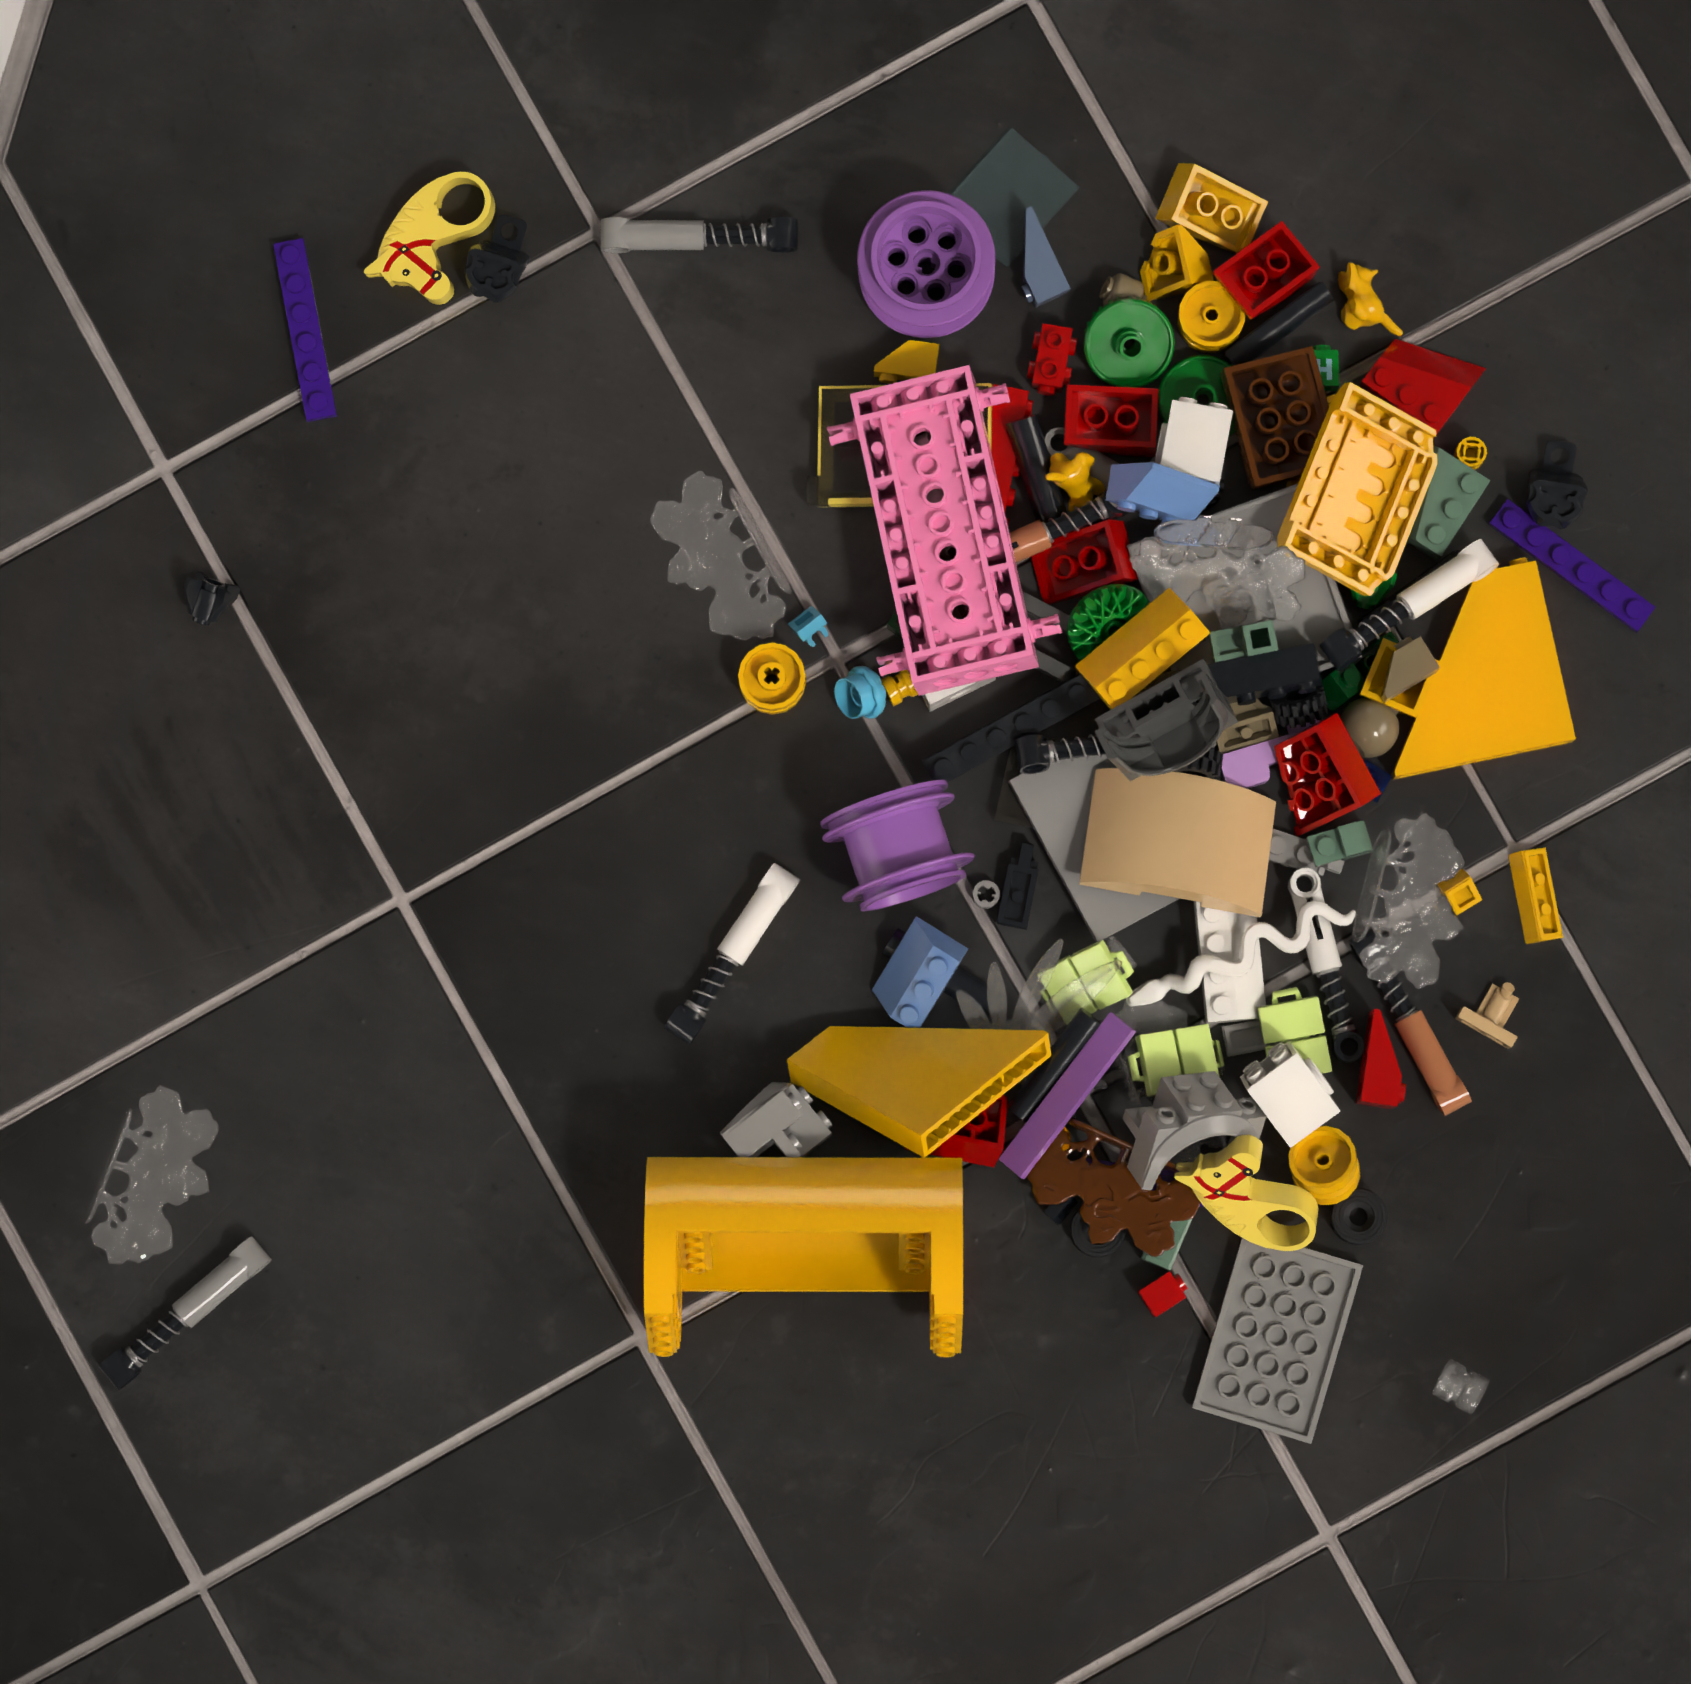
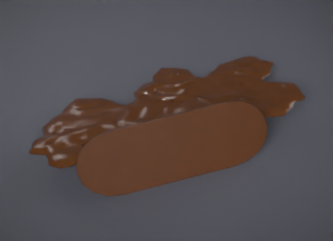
M1070 1118L1068 1123L1087 1134L1088 1137L1084 1141L1071 1142L1068 1139V1133L1062 1129L1027 1175L1028 1180L1033 1185L1032 1192L1037 1203L1040 1205L1060 1204L1067 1201L1070 1197L1080 1196L1084 1201L1080 1208V1214L1083 1221L1090 1226L1088 1234L1092 1244L1113 1241L1120 1230L1128 1229L1135 1247L1150 1256L1157 1257L1162 1255L1164 1251L1174 1248V1230L1170 1226L1171 1222L1193 1219L1201 1204L1192 1188L1177 1180L1171 1182L1162 1181L1159 1175L1156 1180V1190L1141 1189L1125 1162L1129 1153H1132L1134 1145ZM1099 1141L1121 1149L1115 1164L1105 1165L1096 1159L1093 1149ZM1064 1143L1070 1145L1069 1149L1065 1151L1061 1149ZM1083 1148L1086 1150L1083 1156L1077 1160L1071 1161L1067 1158V1155L1075 1149L1079 1152ZM1089 1154L1092 1156L1091 1164L1086 1161ZM1169 1161L1164 1166V1169L1178 1172L1176 1165Z

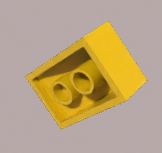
M1178 163L1155 219L1170 227L1182 225L1192 237L1237 254L1251 244L1268 201L1196 164Z

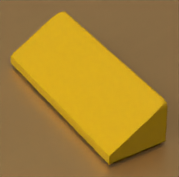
M1546 847L1509 854L1525 943L1532 944L1563 938Z

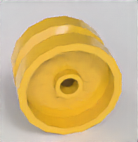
M1205 281L1194 285L1185 293L1180 303L1177 317V327L1181 338L1189 347L1201 353L1215 354L1227 350L1237 341L1245 323V312L1219 281ZM1209 312L1216 314L1215 320L1207 319Z
M773 642L758 645L747 653L740 664L738 678L741 694L748 705L759 712L771 715L784 713L796 706L804 694L806 685L804 665L797 653L786 645ZM769 675H776L778 683L774 684L771 681L768 684L766 681Z
M1320 1126L1290 1148L1288 1154L1289 1167L1295 1186L1307 1190L1313 1195L1319 1205L1337 1204L1347 1199L1357 1188L1360 1180V1165L1356 1149L1350 1137L1340 1129Z

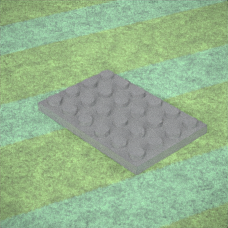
M1241 1238L1192 1408L1311 1444L1363 1265L1308 1248L1295 1251H1280L1265 1248Z

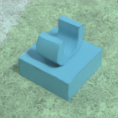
M810 606L788 623L792 631L803 642L806 641L812 647L816 645L812 640V635L815 632L820 631L825 637L828 636V631L824 627L827 622L813 606Z

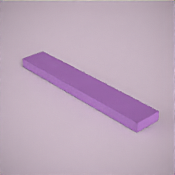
M1110 1012L999 1160L1020 1178L1025 1179L1136 1031L1114 1013Z

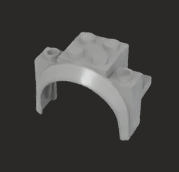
M1215 1071L1161 1077L1152 1106L1125 1109L1122 1119L1136 1138L1127 1168L1141 1189L1152 1190L1164 1166L1184 1148L1200 1140L1220 1135H1231L1229 1144L1241 1135H1252L1260 1139L1266 1115L1252 1097L1235 1099Z
M771 1082L726 1125L720 1134L738 1157H758L774 1143L785 1157H806L832 1136L829 1129L833 1124L821 1110L817 1114L810 1106L813 1103V1099L802 1086L796 1089L792 1083Z

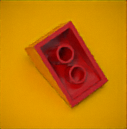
M1280 221L1212 273L1251 320L1288 298L1310 282L1320 266L1284 222Z
M1067 385L1064 445L1122 456L1155 457L1159 389Z
M1107 519L1092 526L1082 528L1079 532L1073 531L1068 533L1066 537L1062 535L1054 539V542L1051 543V548L1031 556L1043 602L1048 605L1085 596L1102 586L1127 584L1138 580L1127 545H1130L1124 521Z
M1373 1009L1368 1013L1364 1040L1365 1050L1362 1055L1355 1104L1393 1109L1398 1107V1103L1404 1102L1406 1084L1401 1083L1402 1074L1381 1010Z

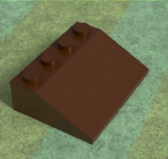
M1313 346L1224 368L1220 375L1229 410H1233L1232 421L1251 491L1301 478L1329 409Z

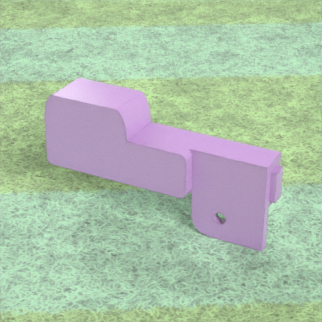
M1306 723V727L1296 725V728H1290L1289 724L1286 726L1288 735L1223 754L1222 781L1246 789L1265 784L1270 778L1269 766L1278 764L1274 746L1308 728L1311 724Z

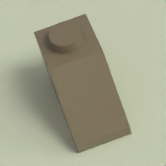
M1411 636L1395 645L1397 650L1394 651L1390 658L1381 695L1383 703L1398 696L1439 670L1438 663L1421 636L1415 640H1412Z

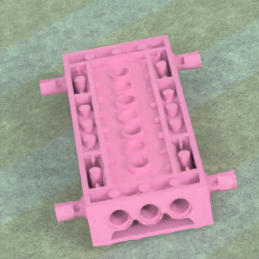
M969 365L852 393L850 398L855 417L853 421L827 427L829 435H833L829 437L831 446L858 439L861 444L905 647L903 652L876 657L879 666L885 665L878 668L880 676L908 670L911 675L912 684L919 696L1037 668L1039 664L1034 646L1035 639L1062 633L1060 625H1054L1060 622L1058 614L1032 621L1028 618L982 413L986 407L1010 403L1007 385L1003 383L1002 385L979 390ZM918 433H930L931 439L929 443L923 446L917 445L914 439ZM933 489H940L944 492L942 500L938 503H931L927 500L928 493ZM945 547L956 549V556L950 561H944L940 558V552ZM956 606H968L969 614L964 619L954 618L952 612Z

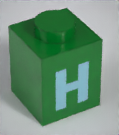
M1330 345L1313 346L1324 390L1337 391L1339 387L1338 350H1331Z

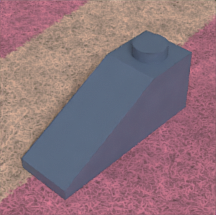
M1031 206L1026 208L1024 212L1023 282L1025 285L1021 286V290L1028 303L1033 301L1035 307H1038L1068 293L1071 288Z

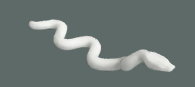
M1315 900L1306 902L1299 910L1296 933L1293 938L1284 936L1274 926L1266 922L1251 924L1242 935L1238 961H1227L1208 954L1199 955L1191 961L1185 977L1169 973L1161 979L1149 980L1137 987L1126 998V1002L1130 1007L1151 1004L1161 1000L1170 989L1190 994L1199 987L1206 972L1227 977H1241L1247 974L1253 966L1255 945L1258 938H1266L1283 952L1298 953L1306 948L1310 940L1313 916L1320 915L1334 924L1347 926L1353 922L1356 911L1352 910L1348 914L1343 915L1324 902Z

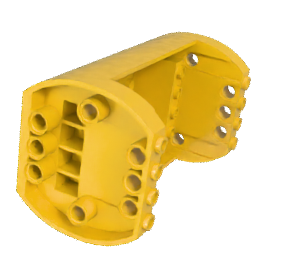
M647 1157L644 1216V1317L649 1353H655L656 1356L668 1357L672 1356L673 1353H677V1349H680L682 1291L929 1292L930 1349H933V1353H936L939 1357H953L955 1353H961L963 1325L962 1158Z

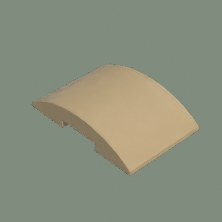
M1118 768L1096 769L1079 885L1139 896L1141 892L1201 902L1200 907L1261 917L1276 801L1237 785L1192 774L1170 772L1154 776L1141 775L1129 781Z

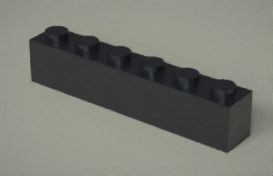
M1314 643L1207 664L1219 689L1227 697L1230 704L1237 702L1238 705H1249L1255 703L1256 698L1268 696V699H1280L1286 696V692L1298 690V693H1310L1317 690V686L1323 685L1317 649ZM1184 669L1162 673L1137 695Z

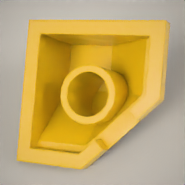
M1175 225L1155 234L1151 243L1154 248L1148 261H1144L1140 270L1147 300L1152 301L1184 294L1196 284L1214 281L1208 253L1182 225Z

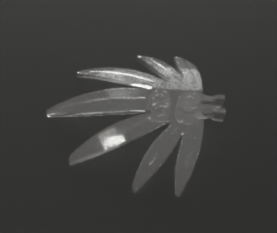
M1059 938L1044 953L1033 968L1019 995L1011 1020L1007 1019L1006 989L1001 971L996 962L990 964L987 980V999L992 1023L989 1022L981 1005L970 994L962 989H958L956 995L961 1011L971 1029L1044 1030L1050 1036L1069 1022L1080 1008H1085L1104 989L1121 967L1122 961L1118 959L1106 963L1076 978L1048 999L1033 1016H1030V1013L1042 997L1057 966L1064 943L1062 938ZM1120 1018L1131 1028L1138 1025V1021L1135 1018ZM1061 1033L1057 1034L1054 1037H1049L1050 1048L1061 1035ZM1031 1073L1028 1074L1025 1078H1023L1019 1083L1023 1085L1025 1081L1028 1079V1077L1031 1075ZM1101 1078L1093 1089H1106L1107 1082ZM1076 1113L1073 1114L1071 1119H1076Z

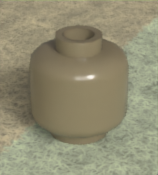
M1118 273L1113 277L1109 276L1105 280L1099 296L1100 299H1103V307L1109 304L1108 300L1116 301L1117 297L1125 299L1128 296H1132V298L1140 297L1142 300H1147V296L1143 294V283L1122 273Z

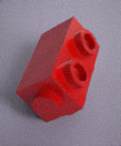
M1043 323L1041 332L1035 331L1032 349L1038 350L1036 361L1030 360L1027 378L1033 379L1032 388L1037 389V393L1055 396V392H1062L1063 385H1069L1072 367H1066L1068 355L1074 356L1077 338L1071 337L1073 328Z

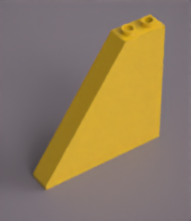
M1526 557L1509 561L1510 566L1497 567L1484 578L1470 583L1438 660L1440 661V668L1434 675L1417 718H1414L1393 769V780L1563 745L1576 740L1536 560L1528 562Z
M829 1026L789 1057L787 1063L791 1083L798 1087L802 1086L812 1095L925 1158L1051 1057L1049 1033L1044 1030Z

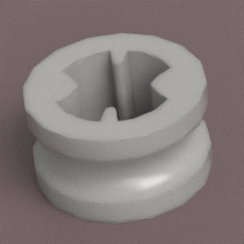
M989 880L979 882L972 892L974 903L983 909L994 907L1000 898L998 886ZM981 887H984L986 890L990 888L994 890L995 894L991 895L994 898L992 902H988L986 899L982 901L978 899L977 895H981V892L978 890Z

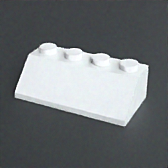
M1194 901L1199 955L1208 954L1227 961H1238L1242 935L1251 924L1257 923V917L1200 907L1201 902ZM1259 938L1255 945L1254 963L1247 974L1241 977H1227L1211 972L1204 973L1201 983L1206 1024L1259 1020L1257 1007L1266 1006Z

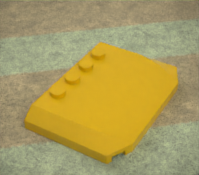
M1351 382L1344 383L1333 397L1277 535V549L1363 596L1372 595L1375 592L1373 590L1394 575L1437 467V454L1433 452V437H1436V430Z

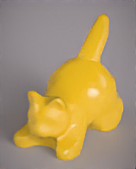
M1349 262L1347 264V271H1341L1338 274L1339 288L1348 298L1347 303L1341 310L1342 322L1352 330L1381 323L1390 333L1402 336L1403 331L1384 313L1381 300L1371 286L1372 278L1378 273V270H1371Z
M1079 452L1072 460H1069L1062 453L1051 455L1049 473L1045 478L1048 481H1053L1058 487L1067 492L1070 497L1069 511H1073L1075 506L1078 508L1085 506L1087 501L1092 502L1093 494L1099 496L1100 493L1106 491L1104 484L1089 474L1091 467L1095 463L1092 455Z

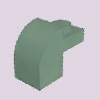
M1273 620L1212 631L1209 634L1214 663L1278 650Z
M1365 821L1342 825L1306 838L1315 867L1338 860L1344 861L1373 851Z

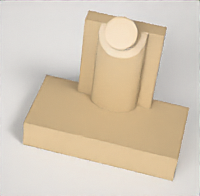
M1509 982L1504 983L1501 988L1492 984L1476 1013L1463 1006L1460 1008L1455 1019L1507 1049L1512 1048L1517 1036L1503 1029L1519 1000V998L1512 995L1515 990L1514 986Z

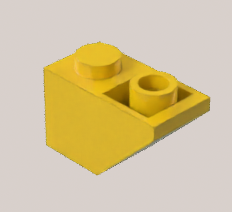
M908 340L874 366V377H879V381L882 383L893 384L897 383V380L905 381L936 373L939 344Z

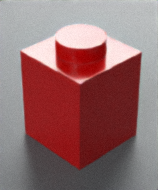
M1168 1271L1137 1292L1155 1318L1185 1299L1184 1291L1188 1288L1178 1273L1173 1276Z

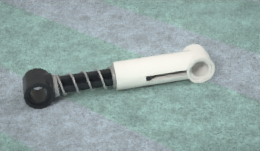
M1478 539L1465 547L1455 558L1399 593L1397 600L1393 601L1392 606L1389 608L1383 607L1380 614L1371 615L1370 620L1366 623L1360 622L1357 629L1345 630L1342 628L1327 637L1319 647L1337 671L1343 670L1362 655L1361 651L1365 646L1368 647L1367 643L1375 638L1379 639V635L1387 630L1391 632L1390 628L1398 623L1402 624V620L1405 618L1415 620L1471 582L1484 578L1498 567L1499 562L1482 539Z
M773 863L760 882L758 889L717 948L721 955H717L715 964L712 967H708V974L705 978L700 979L701 984L697 990H693L694 995L692 998L686 1000L687 1002L684 1004L680 1003L665 1024L664 1029L688 1045L693 1042L706 1022L704 1017L706 1011L709 1010V1004L713 999H717V992L721 987H725L724 982L728 976L732 975L731 971L735 965L743 966L782 905L786 903L800 881L798 877L778 864Z
M1310 868L1296 870L1289 879L1288 890L1292 896L1298 916L1300 908L1307 900L1310 899V901L1315 900L1324 903L1325 900L1318 873ZM1301 876L1308 877L1312 882L1311 891H1300L1296 886L1297 878ZM1315 915L1318 928H1314L1313 921L1311 920L1310 940L1306 946V952L1312 974H1317L1316 976L1321 980L1322 987L1320 990L1324 992L1326 999L1324 1004L1328 1006L1329 1010L1327 1017L1332 1021V1053L1339 1062L1344 1064L1352 1063L1363 1055L1365 1043L1359 1035L1358 1029L1350 1021L1353 1017L1349 1016L1347 1009L1349 1003L1345 1002L1343 995L1345 990L1342 989L1340 983L1342 976L1338 975L1337 972L1339 967H1342L1331 923L1326 918ZM1344 1039L1352 1040L1355 1043L1356 1052L1354 1055L1347 1056L1341 1052L1340 1044Z

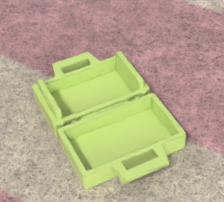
M1104 940L1085 947L1071 956L1068 955L1053 962L1037 972L1043 983V986L1039 989L1051 1012L1059 1011L1066 1025L1070 1023L1080 1008H1084L1092 1014L1098 1009L1101 1010L1129 997L1133 992L1126 980L1134 972L1123 951L1110 952ZM1117 957L1125 973L1121 972L1114 958Z
M1297 987L1273 991L1272 1004L1257 1007L1263 1042L1268 1044L1265 1046L1266 1057L1269 1056L1268 1051L1276 1045H1270L1269 1043L1283 1042L1285 1044L1290 1041L1304 1060L1310 1058L1322 1074L1332 1072L1327 1039L1325 1035L1320 1034L1324 1033L1325 1029L1319 997L1302 998ZM1295 994L1296 1000L1278 1003V997Z
M1209 1024L1138 1035L1135 1037L1138 1052L1128 1056L1132 1081L1144 1082L1148 1097L1156 1096L1161 1077L1215 1071L1219 1076L1218 1068L1224 1066L1220 1041L1212 1040ZM1136 1058L1140 1060L1143 1076L1139 1075Z

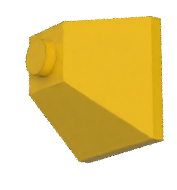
M1383 638L1360 695L1417 718L1435 674L1383 703L1381 695L1390 658L1394 651L1397 650L1395 648L1397 643Z

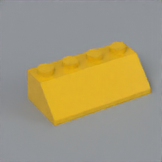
M1169 587L1076 664L1075 668L1110 710L1136 696L1207 637L1210 632L1194 612Z

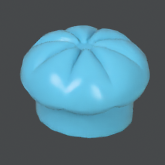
M855 666L849 671L847 677L839 679L835 684L834 694L837 705L847 717L856 719L864 716L865 718L873 719L883 712L886 706V690L882 685L880 676L866 666Z

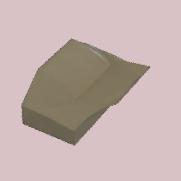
M1257 698L1255 703L1249 705H1238L1237 702L1231 703L1230 706L1238 722L1223 730L1216 743L1221 754H1225L1278 738L1279 734L1272 708L1263 705Z

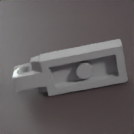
M1276 829L1272 831L1269 861L1295 870L1310 868L1320 876L1324 875L1325 870L1336 874L1342 872L1345 861L1338 860L1315 867L1306 839Z

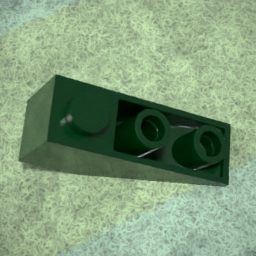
M1388 632L1361 651L1363 657L1358 658L1343 670L1333 671L1322 680L1327 706L1331 712L1361 692L1382 639L1385 638L1399 643L1392 632Z

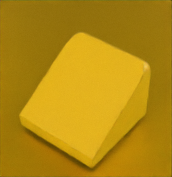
M1464 869L1458 870L1437 884L1456 916L1482 901L1471 876Z

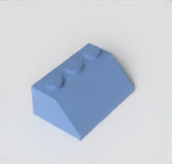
M1154 462L1111 464L1105 500L1117 504L1118 510L1126 512L1138 511L1140 512L1139 517L1152 520L1158 518L1162 520V525L1179 527L1180 523L1193 522L1219 492L1220 485Z
M916 916L872 991L892 1019L907 1028H920L964 958L968 948Z

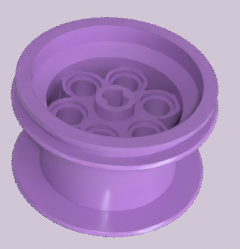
M933 190L913 191L888 201L874 213L865 226L860 238L857 264L862 294L869 308L880 321L904 335L917 338H936L962 329L982 311L994 285L995 247L989 228L973 207L948 193ZM918 230L922 231L926 237L921 243H913L908 238L910 233ZM946 236L953 238L956 243L954 247L948 250L941 248L938 244L939 240ZM894 253H900L905 257V261L902 265L894 266L889 263V256ZM922 262H931V267L935 270L930 274H923L922 268L919 267ZM959 265L964 268L965 273L960 278H953L948 274L949 268ZM905 281L911 282L915 286L914 291L907 295L900 293L897 289L899 284ZM940 288L944 291L945 295L938 301L931 300L927 295L930 289Z
M946 780L927 781L895 789L845 807L827 816L820 822L822 829H829L823 835L822 840L824 842H845L859 886L843 895L842 900L844 902L864 900L859 905L861 911L882 909L936 892L959 882L967 876L965 870L958 869L973 861L975 855L973 853H952L938 811L951 803L955 798V795L952 793H944V790L948 788Z

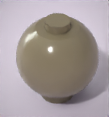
M1362 697L1352 701L1344 708L1340 715V719L1363 758H1374L1385 754L1392 748L1398 738L1399 721L1396 715L1400 711L1369 698Z

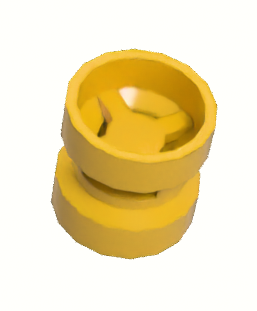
M1467 437L1458 444L1453 457L1476 470L1486 458L1487 447L1479 438Z
M908 670L899 671L894 677L888 675L881 679L893 707L902 703L905 697H915L918 695Z

